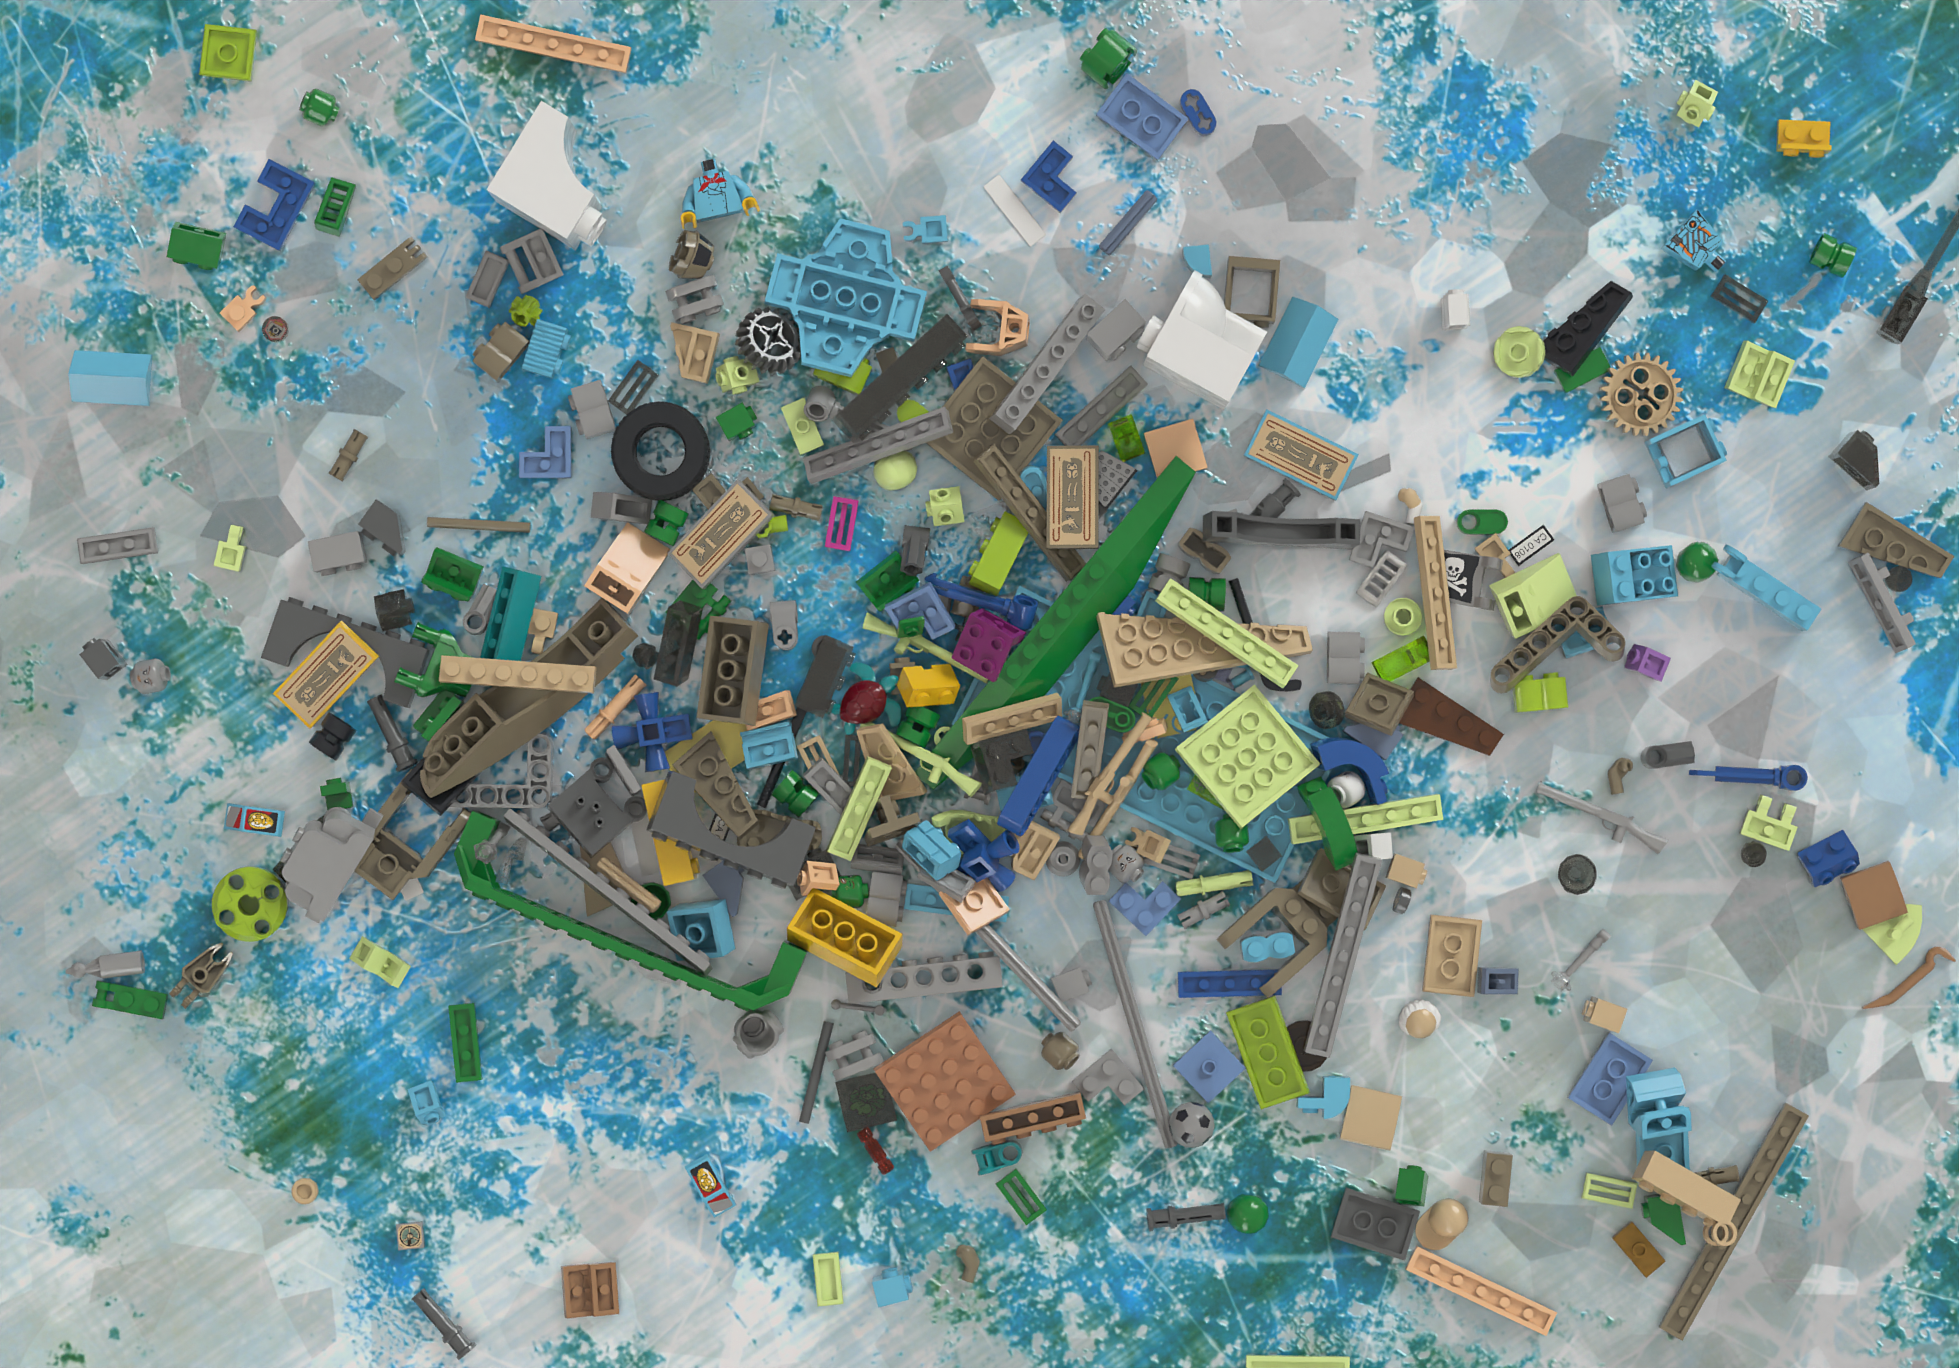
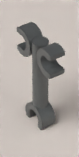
M945 266L938 270L968 325L973 331L980 328L982 324L968 303L950 268Z

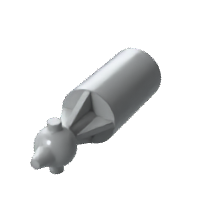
M142 950L101 955L87 965L80 962L75 963L71 968L66 969L65 972L76 978H81L88 973L103 979L145 973L144 955Z

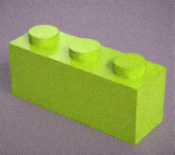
M1004 511L1001 519L995 518L990 528L993 535L990 540L985 538L979 550V553L983 555L979 562L974 560L968 572L972 576L969 582L970 585L994 596H998L1028 535L1027 530L1017 517Z

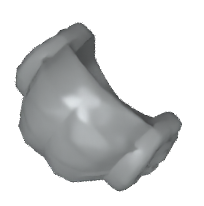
M749 1010L737 1020L734 1026L735 1036H733V1041L737 1044V1049L742 1054L752 1059L755 1056L764 1055L778 1043L779 1035L782 1034L784 1028L779 1019L770 1010Z

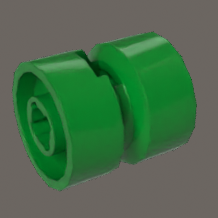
M1823 233L1813 250L1809 263L1821 269L1827 266L1830 273L1843 278L1854 259L1857 247L1846 242L1838 244L1837 238Z
M659 500L653 511L655 518L649 520L644 533L674 546L680 534L677 529L684 526L689 514ZM664 522H668L669 524L664 529Z
M1189 577L1188 590L1216 610L1224 612L1226 579L1211 578L1209 582H1206L1201 577Z
M908 707L905 713L907 719L901 721L895 734L926 748L931 737L929 731L930 729H935L941 715L925 707ZM914 722L923 725L920 732L912 729Z
M792 770L771 795L780 803H787L788 809L799 818L820 793L810 784L804 785V779Z

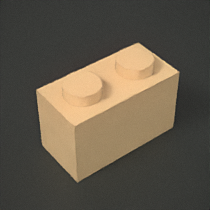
M1592 996L1590 1001H1585L1581 1014L1585 1015L1583 1021L1619 1033L1627 1009Z

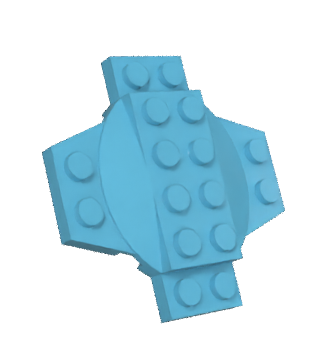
M840 218L822 244L819 252L813 255L810 254L804 259L777 253L764 304L789 310L792 318L799 326L801 365L852 377L873 345L889 338V336L912 342L915 341L927 291L902 285L899 277L893 272L889 230Z

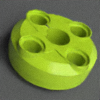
M255 866L241 867L228 873L220 880L212 897V912L216 924L230 937L245 942L259 941L272 935L283 923L288 910V898L281 881L270 871ZM233 875H239L243 878L244 885L242 888H235L231 885L230 879ZM270 884L277 886L279 889L278 897H269L266 894V887ZM229 910L233 913L234 920L232 923L222 921V911ZM258 920H265L269 923L268 932L261 933L257 930L256 923Z

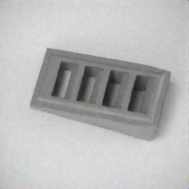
M1386 550L1356 593L1377 608L1405 570L1407 564ZM1387 560L1398 568L1397 571L1391 570L1384 565V562ZM1382 569L1392 578L1387 580L1378 573V570ZM1373 577L1386 585L1384 589L1371 581ZM1367 585L1379 593L1377 598L1365 590Z

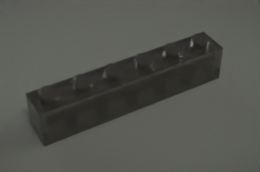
M946 314L845 406L832 421L853 443L858 438L861 441L865 440L873 432L870 428L877 421L882 424L891 416L892 413L889 410L894 405L902 406L910 398L908 393L914 387L919 390L929 381L926 376L934 370L938 373L948 363L945 359L951 353L956 356L966 347L963 342L967 339V334Z

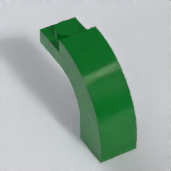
M1321 776L1298 785V793L1317 823L1323 840L1325 854L1335 870L1352 864L1355 853H1358L1357 846L1347 817L1331 786L1327 787Z

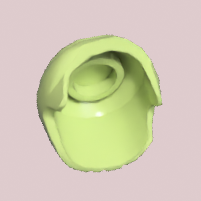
M901 451L875 461L873 468L876 482L884 490L889 491L906 487L912 483L917 473L915 458L908 451Z

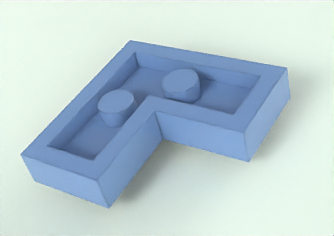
M545 426V452H519V478H572V427Z
M931 582L885 605V609L897 629L900 620L924 616V626L932 640L955 629V623Z
M1163 881L1145 900L1130 885L1125 883L1109 899V902L1147 936L1181 898Z

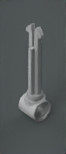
M825 386L813 387L804 406L805 415L815 422H822L829 416L833 420L836 418L870 434L889 427L841 406V403L835 402L836 398L833 391Z

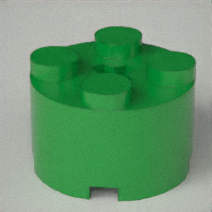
M1105 28L1098 35L1096 45L1092 49L1090 47L1087 48L1081 55L1080 60L1082 61L1081 70L1101 87L1108 89L1107 83L1114 84L1124 74L1132 63L1128 58L1131 54L1136 56L1138 49L1115 30L1109 31Z

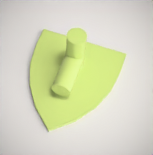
M1906 904L1908 913L1862 929L1896 965L1914 947L1920 934L1922 905Z

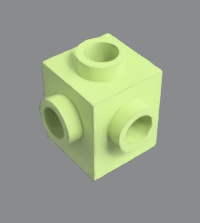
M1695 80L1688 92L1683 90L1676 103L1680 105L1676 116L1689 124L1699 127L1704 119L1708 121L1716 108L1713 106L1718 92Z
M738 356L724 359V364L716 368V381L721 387L722 393L732 391L733 395L744 393L747 391V387L760 382L757 370H751L752 363H744V359L739 360Z
M959 486L929 490L930 501H926L925 504L927 517L933 516L934 526L965 522Z

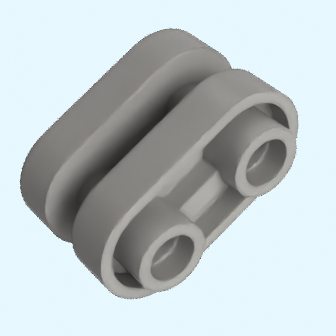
M714 275L665 291L668 301L677 300L679 308L672 310L675 321L680 320L681 324L696 320L695 315L705 312L706 316L720 312L719 307L724 305L721 295L713 296L711 288L717 286ZM701 292L703 300L688 304L687 296Z
M866 1030L852 1035L853 1041L843 1044V1041L840 1040L828 1045L829 1050L825 1052L828 1062L836 1059L839 1069L832 1071L836 1081L884 1062L880 1052L872 1054L870 1045L876 1043L873 1033L867 1034ZM860 1050L863 1059L849 1064L845 1055Z

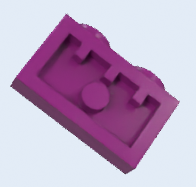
M984 608L979 609L969 615L953 652L952 659L991 682H995L1000 675L1011 647L1022 642L1026 632Z

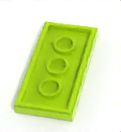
M1275 995L1226 1012L1260 1109L1310 1093Z

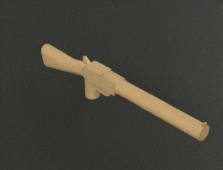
M1142 712V716L1100 775L1095 778L1088 792L1084 793L1088 795L1086 802L1067 829L1068 832L1077 835L1084 834L1098 799L1108 805L1112 803L1113 795L1109 794V791L1114 785V773L1152 720L1149 715Z
M1148 739L1145 742L1128 774L1120 779V786L1113 795L1112 803L1107 806L1090 835H1102L1158 745L1156 740ZM1080 849L1078 852V856L1081 859H1083L1082 851Z

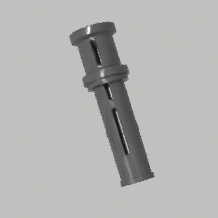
M382 694L368 700L367 703L388 743L386 750L392 754L397 765L396 771L401 772L416 765L418 761L413 758L407 746L409 742L405 737L402 738L383 700Z
M1224 1203L1175 1209V1206H1168L1167 1209L1159 1210L1146 1208L1149 1231L1161 1227L1175 1229L1177 1224L1226 1219Z
M425 1288L412 1298L443 1335L442 1341L448 1343L457 1353L456 1358L458 1360L476 1346L475 1342L471 1343L464 1335L461 1326L453 1324L426 1292Z

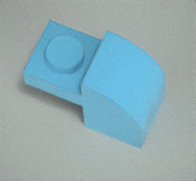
M1323 1076L1322 1097H1297L1296 1107L1302 1108V1113H1318V1109H1322L1323 1119L1339 1115L1349 1102L1350 1077Z

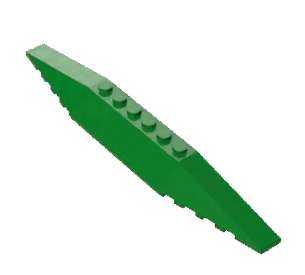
M1175 456L1005 661L997 681H989L932 750V753L943 758H951L948 763L956 770H959L998 738L995 737L967 745L963 740L962 718L1043 697L1047 694L1099 631L1097 614L1105 612V614L1112 615L1135 587L1196 473L1191 467ZM923 761V766L932 771L933 765ZM921 765L915 771L917 776L933 790L949 778L942 771L936 784L928 780L931 772L923 769Z

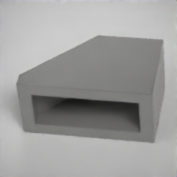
M593 492L591 518L648 524L652 500L617 493Z

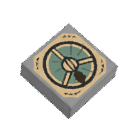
M423 1221L396 1224L398 1250L425 1247Z

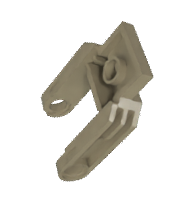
M401 782L378 811L383 815V818L375 830L373 841L354 870L392 900L397 897L409 879L430 876L463 832L471 812L463 807L455 821L445 829L423 859L417 851L393 833L385 830V827L411 794Z
M1303 879L1292 889L1274 888L1270 890L1216 939L1224 949L1228 948L1273 908L1276 915L1295 937L1305 944L1297 954L1274 973V976L1267 983L1259 988L1267 998L1278 991L1327 946V927L1338 918L1297 894Z

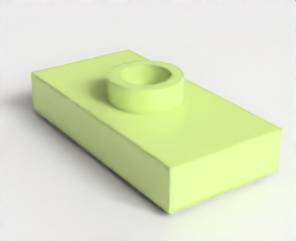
M805 398L781 407L800 455L824 446L815 422L810 420L804 413Z

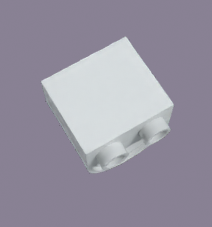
M1194 270L1166 322L1153 315L1138 342L1137 348L1147 353L1143 366L1224 410L1267 331L1225 309L1224 302L1216 288L1202 277L1203 274Z

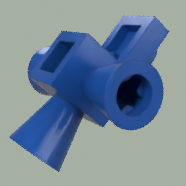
M659 692L635 695L634 699L642 720L636 721L637 726L612 725L613 743L617 750L638 742L640 747L646 746L645 772L670 769L662 744L693 739L689 714L658 718Z
M969 819L949 829L948 837L963 852V857L960 858L959 867L957 868L958 871L965 875H970L977 883L988 877L997 892L1006 890L1013 883L1015 873L999 863L1000 858L1019 852L1018 840L1012 832L1005 830L991 842Z

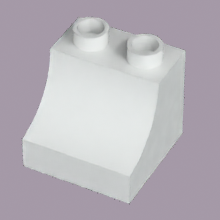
M541 101L491 181L487 191L497 203L536 227L543 229V231L572 249L576 250L581 241L592 246L602 233L607 220L602 217L603 213L600 212L602 206L596 196L587 190L576 176L573 164V144L577 131L566 115Z

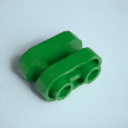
M1094 697L1089 700L1109 703L1107 728L1120 733L1127 732L1133 728L1135 714L1128 707L1103 697Z

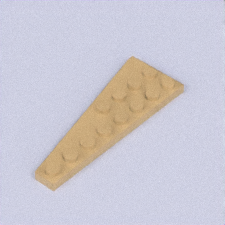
M1105 612L1098 613L1096 616L1114 687L1248 665L1179 617L1168 619L1154 618L1151 615H1146L1145 617L1129 616V614L1122 613L1121 615L1105 614ZM1237 623L1287 658L1311 654L1313 651L1307 626L1279 624L1277 626L1259 625V623Z

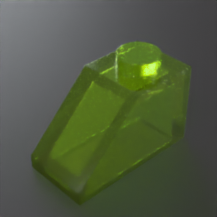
M1423 635L1371 663L1380 678L1392 681L1430 662L1428 642Z

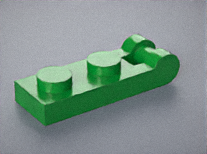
M96 981L95 988L97 989L96 998H93L92 1001L93 1007L164 1019L169 994L106 981ZM108 991L115 992L113 1001L106 1000Z

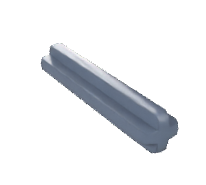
M1145 191L1100 243V249L1105 254L1111 255L1157 202V197L1152 192Z

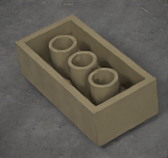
M710 616L696 718L756 726L769 628L768 623Z

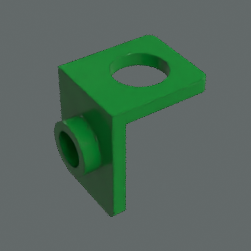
M924 616L900 620L898 622V629L895 626L897 638L914 637L923 634Z

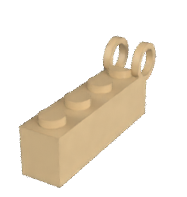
M1655 1150L1644 1151L1632 1179L1639 1182L1638 1186L1650 1193L1655 1191L1661 1195L1660 1199L1668 1204L1674 1205L1676 1203L1682 1207L1681 1211L1692 1217L1697 1215L1704 1219L1703 1238L1709 1245L1729 1246L1733 1244L1737 1238V1229L1731 1220L1741 1199ZM1726 1225L1731 1229V1237L1728 1241L1729 1231ZM1711 1226H1713L1711 1229V1236L1713 1241L1709 1238L1708 1231ZM1719 1226L1723 1230V1236L1721 1240H1719L1717 1237V1229Z

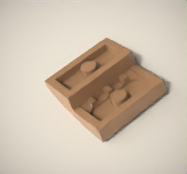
M1889 861L1840 878L1846 899L1850 903L1855 923L1859 930L1908 913L1897 878Z
M616 1262L561 1266L565 1318L619 1314Z

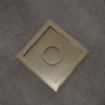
M1367 672L1345 711V717L1392 736L1414 697V691Z

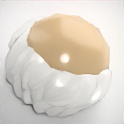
M1423 999L1410 1001L1409 1004H1405L1399 1015V1026L1402 1031L1415 1038L1423 1039L1430 1036L1439 1028L1441 1022V1015L1438 1009L1429 1001Z

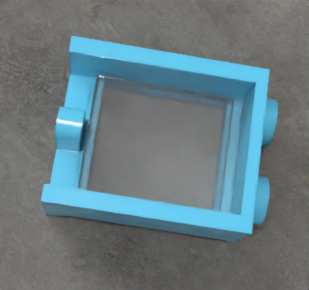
M1706 414L1644 442L1665 488L1727 461L1725 458L1727 455L1726 448L1721 441L1718 442L1714 434L1716 432L1714 422L1711 418L1707 419Z

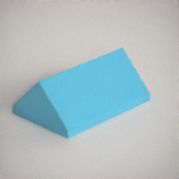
M1292 297L1259 366L1305 388L1339 319L1316 304Z
M75 350L68 373L71 401L149 406L152 355Z

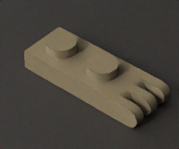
M412 237L405 240L357 279L374 301L428 257L424 252L415 258L414 255L421 250V247L416 245L411 250L408 249L415 241Z

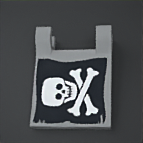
M1444 550L1450 603L1494 611L1496 601L1480 597L1485 569L1502 570L1503 560L1495 557Z

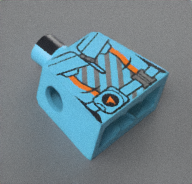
M1698 210L1690 215L1661 248L1664 252L1695 271L1706 263L1713 271L1717 272L1726 262L1716 252V249L1723 243L1722 239Z

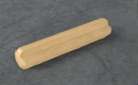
M603 857L597 863V871L624 890L638 903L646 907L651 913H654L659 908L661 901L607 858Z

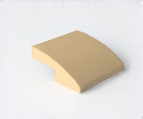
M1352 1085L1349 1102L1343 1118L1340 1139L1390 1151L1402 1096Z

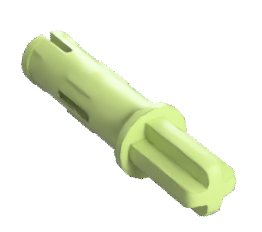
M1249 870L1209 877L1199 875L1197 879L1178 881L1175 887L1178 896L1197 893L1205 895V892L1253 886V878Z

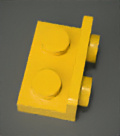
M1780 119L1777 121L1776 152H1783V156L1794 157L1799 156V153H1809V157L1822 158L1824 154H1828L1832 150V145H1830V122Z

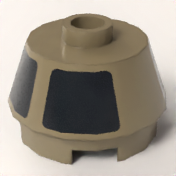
M683 230L676 241L679 244L675 254L670 257L669 271L674 272L678 278L700 279L712 267L714 245L697 230L694 232Z

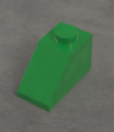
M1660 1194L1644 1196L1645 1203H1641L1643 1218H1647L1650 1224L1678 1244L1686 1245L1680 1206L1676 1203L1671 1205L1662 1201Z

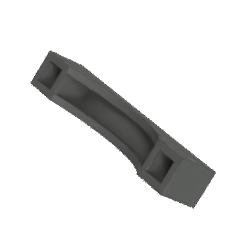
M1211 511L1203 515V541L1352 549L1360 545V519H1286L1253 516L1238 512Z

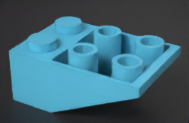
M1672 545L1611 551L1591 555L1597 606L1678 596Z

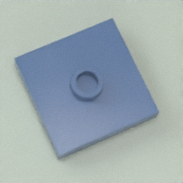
M1211 1030L1173 1064L1207 1103L1246 1069Z

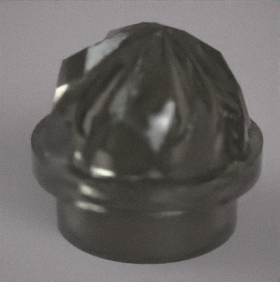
M642 643L634 648L632 657L637 666L650 669L657 662L659 653L652 644Z
M1754 841L1745 843L1741 850V859L1745 864L1750 867H1758L1765 862L1767 851L1764 845Z

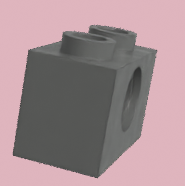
M91 639L82 647L84 651L79 654L94 675L102 680L110 679L128 665L112 643L105 639Z

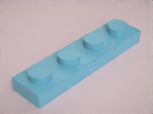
M907 883L904 909L953 915L939 896V893L932 886ZM1001 896V898L1003 899V901H1004V902L1006 903V905L1008 906V904H1009V897H1008V896ZM1007 914L994 921L1006 922Z

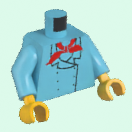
M710 159L701 162L703 176L694 178L693 184L687 188L682 203L681 226L682 229H685L684 225L687 222H692L693 228H697V223L743 212H745L746 216H749L748 210L755 207L758 212L760 208L757 200L753 197L750 187L737 175H730L729 171L718 172L716 159Z

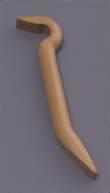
M1931 948L1926 954L1925 963L1888 995H1884L1862 1006V1009L1887 1006L1896 1002L1934 969L1936 963L1933 958L1936 954H1940L1941 957L1956 962V960L1945 948Z

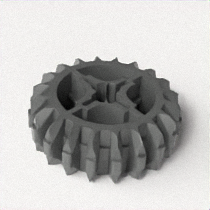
M768 306L763 311L758 308L753 313H748L745 319H742L739 323V328L735 335L738 337L735 345L741 347L738 350V355H745L744 363L751 362V370L758 367L761 374L768 370L770 376L775 375L776 372L782 374L786 370L792 369L801 356L799 328L794 327V320L789 321L787 319L788 313L780 315L779 308L771 312ZM772 336V339L770 340L771 343L769 346H767L769 338Z

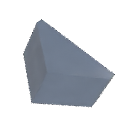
M1478 967L1477 993L1518 994L1519 969Z

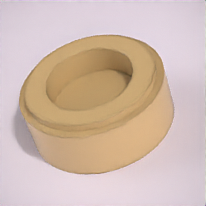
M301 1178L292 1187V1196L300 1204H309L318 1196V1186L310 1178Z

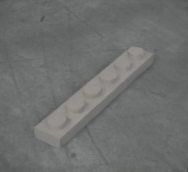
M942 407L803 458L807 479L813 484L951 434L953 429L949 411L946 407Z

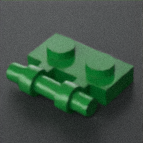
M692 580L668 608L666 613L685 629L691 622H694L697 627L691 634L700 640L705 633L708 634L710 616H723L731 600L723 595L718 602L715 601L712 597L718 589L710 583L705 589H702ZM708 604L712 609L702 620L697 615Z

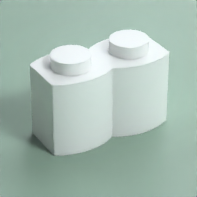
M1463 289L1448 290V293H1445L1443 298H1441L1442 330H1462L1470 326L1469 294H1464Z

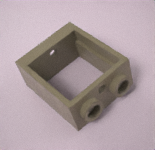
M1229 256L1224 297L1225 309L1231 310L1234 269L1270 272L1271 285L1268 316L1234 313L1249 322H1254V325L1260 328H1269V324H1274L1276 318L1280 260Z

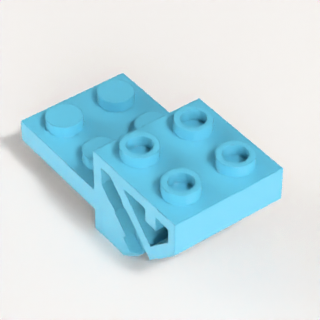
M1674 1067L1626 1076L1628 1124L1635 1130L1637 1166L1644 1151L1655 1150L1690 1170L1688 1131H1692L1691 1112L1689 1107L1678 1106L1686 1094L1679 1071Z

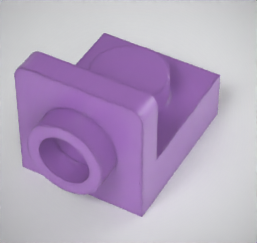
M1634 644L1627 654L1625 668L1662 682L1671 658L1651 648Z

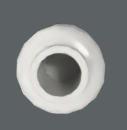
M1345 771L1335 776L1327 785V787L1331 786L1344 809L1361 801L1365 794V786L1362 779L1352 771Z

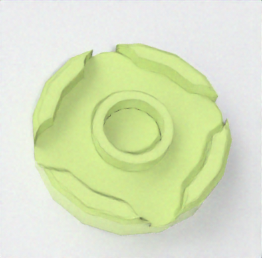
M1516 326L1507 329L1500 338L1498 337L1493 354L1495 363L1502 372L1510 377L1524 378L1531 376L1539 370L1544 362L1546 351L1544 342L1539 334L1528 327Z

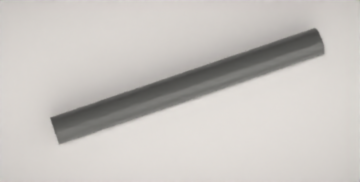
M823 1022L799 1122L809 1124L826 1057L825 1052L828 1049L834 1023Z

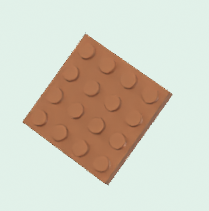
M960 1011L873 1068L930 1152L979 1120L980 1115L991 1112L1016 1095Z

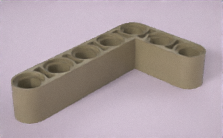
M1574 596L1566 601L1493 667L1490 675L1491 687L1497 693H1507L1576 631L1599 654L1612 662L1618 661L1623 657L1625 638L1585 598ZM1578 607L1584 612L1580 615H1574L1570 610ZM1561 624L1565 629L1561 632H1556L1552 629V626ZM1592 625H1598L1602 630L1594 633L1588 628ZM1543 641L1546 646L1538 649L1534 647L1533 643ZM1609 643H1616L1620 648L1613 651L1608 649L1607 645ZM1517 658H1524L1527 660V664L1520 666L1514 661ZM1503 674L1506 675L1509 679L1508 681L1501 683L1498 682L1495 678L1496 676Z

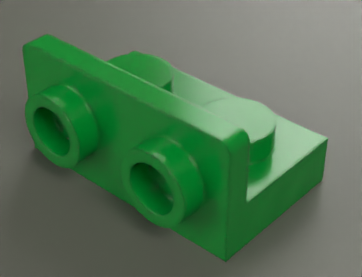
M448 691L440 692L413 724V727L429 742L434 734L465 702L454 693Z

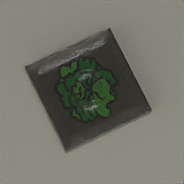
M875 1072L835 1082L847 1132L897 1121L892 1096Z

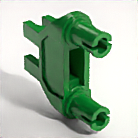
M417 622L412 638L433 645V654L425 674L420 676L400 667L394 683L415 690L419 697H427L448 691L466 698L471 685L441 683L439 681L441 655L474 657L460 650L455 638L448 630L443 628L438 631Z

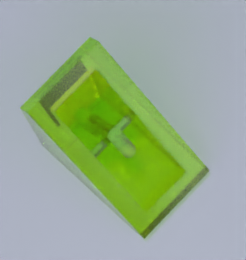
M1132 414L1107 424L1108 431L1122 462L1145 454Z

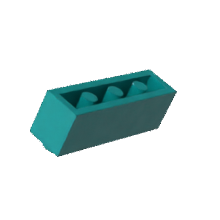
M502 566L480 658L521 661L542 576Z

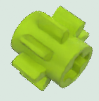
M527 295L523 299L516 296L509 309L514 323L524 327L528 323L535 326L537 319H540L539 316L543 311L540 309L538 300Z

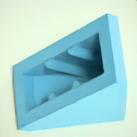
M1191 686L1167 695L1183 733L1208 723Z

